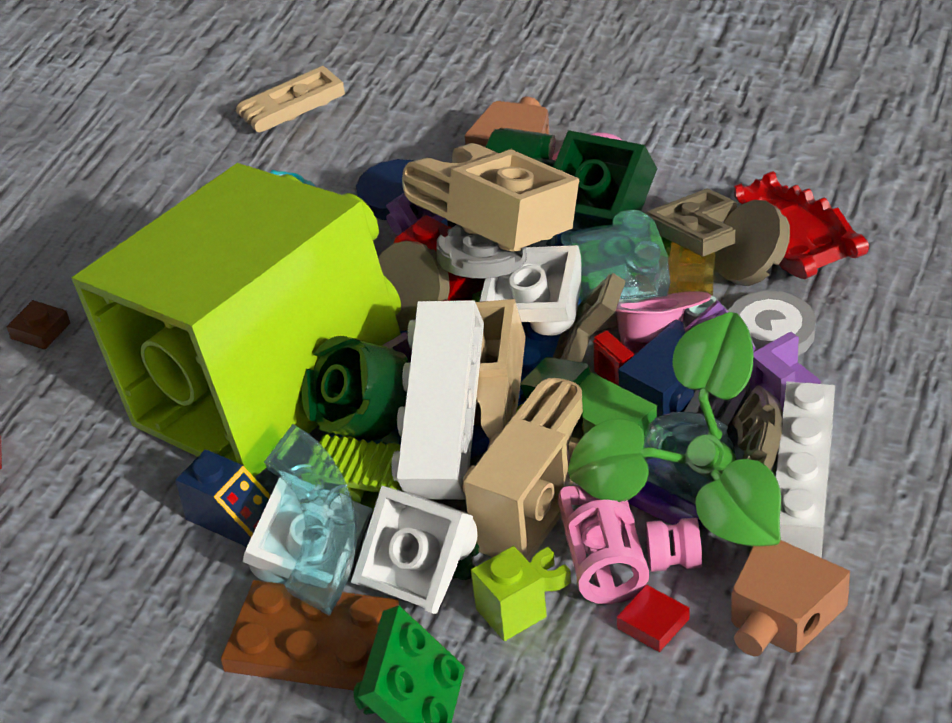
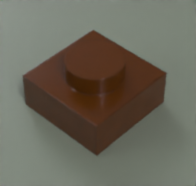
M32 300L7 325V329L12 340L46 350L67 328L70 320L67 310Z

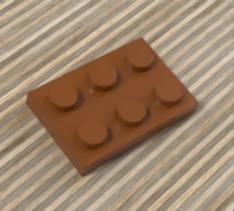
M253 580L221 657L224 672L354 691L355 685L363 680L382 612L399 605L398 599Z

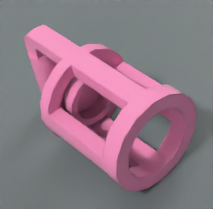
M580 486L563 487L558 495V505L580 593L591 602L607 605L621 603L635 597L646 586L649 580V569L641 549L628 500L623 502L599 500L591 496ZM572 505H577L580 507L573 511ZM623 563L631 565L633 577L626 583L615 587L609 564ZM592 574L594 575L596 586L589 582Z

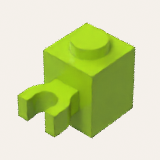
M512 546L471 569L476 610L503 641L510 639L547 617L545 592L557 591L571 584V570L565 564L556 570H547L555 566L554 552L549 547L537 552L532 561L529 562L515 546Z

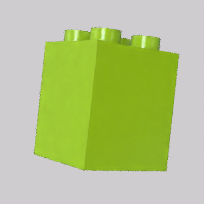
M236 163L72 276L71 279L132 426L197 457L205 449L243 465L253 477H256L318 426L317 422L309 420L303 408L302 383L306 369L313 370L320 357L314 355L318 347L326 340L335 336H347L383 345L401 335L396 315L401 310V301L395 287L382 273L373 243L378 237L379 227L376 217L369 206L358 196L351 193L337 194L302 183L296 177L289 174L279 176Z

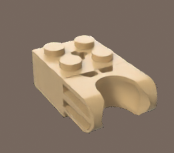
M470 143L454 148L452 163L428 157L407 163L403 170L402 185L405 196L412 203L462 226L464 231L469 234H479L498 243V247L503 250L520 251L525 246L541 240L551 239L554 235L573 228L579 178L511 149L497 153L479 144Z
M515 299L475 302L484 322L474 425L483 428L489 438V443L496 433L502 432L516 414L518 407L526 336Z
M547 378L540 382L502 432H498L492 437L486 453L477 465L470 466L465 473L462 491L466 497L467 513L473 516L472 519L477 527L476 542L479 545L480 553L494 557L515 546L530 561L560 519L558 495L563 487L573 484V481L569 479L568 466L571 455L580 441L578 438L571 437L573 429L583 412L582 389L576 383L561 378Z

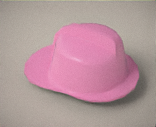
M700 291L680 292L637 302H618L615 312L621 343L630 351L639 352L674 320L677 319L683 322L686 308L709 301L711 294Z

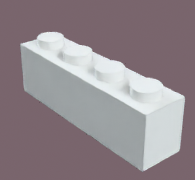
M475 300L418 301L416 320H410L408 325V343L412 349L411 363H405L403 367V387L405 392H407L406 405L399 407L397 415L398 433L402 438L400 451L393 453L392 476L394 481L399 482L404 492L425 499H466L465 493L462 491V482L465 473L470 467L484 322Z
M786 381L782 418L783 428L776 478L781 491V540L822 558L835 385Z

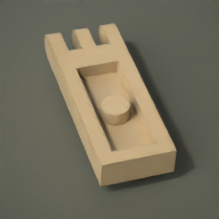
M321 66L240 102L236 107V112L257 132H263L345 95L343 81L325 66Z

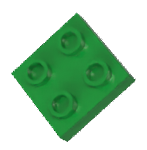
M397 605L382 612L363 680L354 687V701L359 710L364 709L363 713L365 715L376 713L386 723H452L465 666L400 605Z

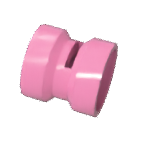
M697 518L681 519L674 525H666L662 521L646 522V542L650 572L666 571L670 565H682L685 569L702 567L701 539ZM669 534H672L673 556H670Z

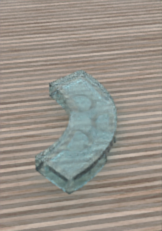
M292 424L264 461L268 470L281 478L295 493L301 505L305 522L301 551L297 563L284 586L288 593L330 615L347 584L354 562L357 541L355 508L351 493L333 458L312 436Z

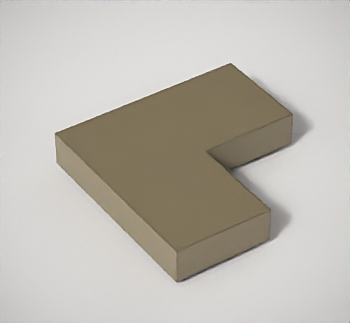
M707 188L644 213L643 227L703 257L735 244L736 229L722 222L737 208V202Z
M614 273L608 274L578 305L575 321L569 329L561 333L553 358L582 362L591 335L615 313L626 282L624 279Z

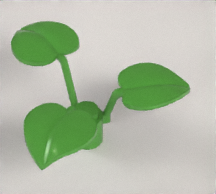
M728 312L692 327L681 337L674 350L673 369L677 380L688 389L700 390L698 400L709 430L708 435H700L694 438L688 445L686 453L679 454L652 447L643 448L644 432L637 423L627 419H610L594 426L578 442L568 466L569 479L599 500L623 502L636 496L644 487L649 475V468L645 458L653 457L680 463L683 466L689 465L692 470L704 478L713 481L699 490L695 500L699 519L711 533L729 542L745 546L760 547L779 544L781 541V491L778 480L774 473L759 461L750 459L736 460L733 450L720 441L722 431L717 427L709 403V393L724 400L735 398L745 388L752 374L754 357L752 339L749 329L740 315Z

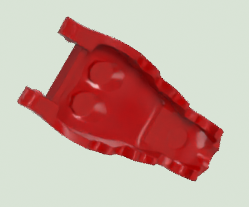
M774 171L764 174L762 179H755L749 186H743L742 183L734 186V197L741 205L752 200H765L780 209L782 215L787 217L790 224V240L785 256L779 263V266L788 273L800 279H807L816 275L818 268L847 257L858 258L868 253V241L862 234H858L852 229L838 207L832 209L828 200L824 197L816 201L809 188L802 191L798 185H793L790 188L787 185L782 186Z

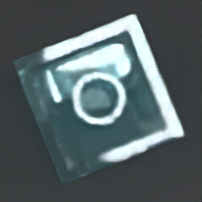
M639 210L623 211L614 217L611 225L562 233V244L565 246H579L581 255V302L608 274L611 275L612 273L626 281L620 299L667 296L670 286L668 255L654 220L644 212Z

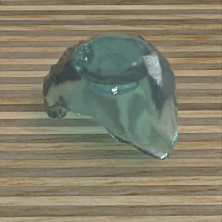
M672 412L656 417L647 427L643 448L652 447L685 454L688 445L694 438L700 435H708L709 430L704 415L694 412ZM715 418L718 429L722 431L720 441L730 447L735 454L734 444L728 437L727 425ZM653 457L645 458L649 468L648 476L665 489L696 498L702 487L713 482L692 470L689 465L683 466L680 463Z

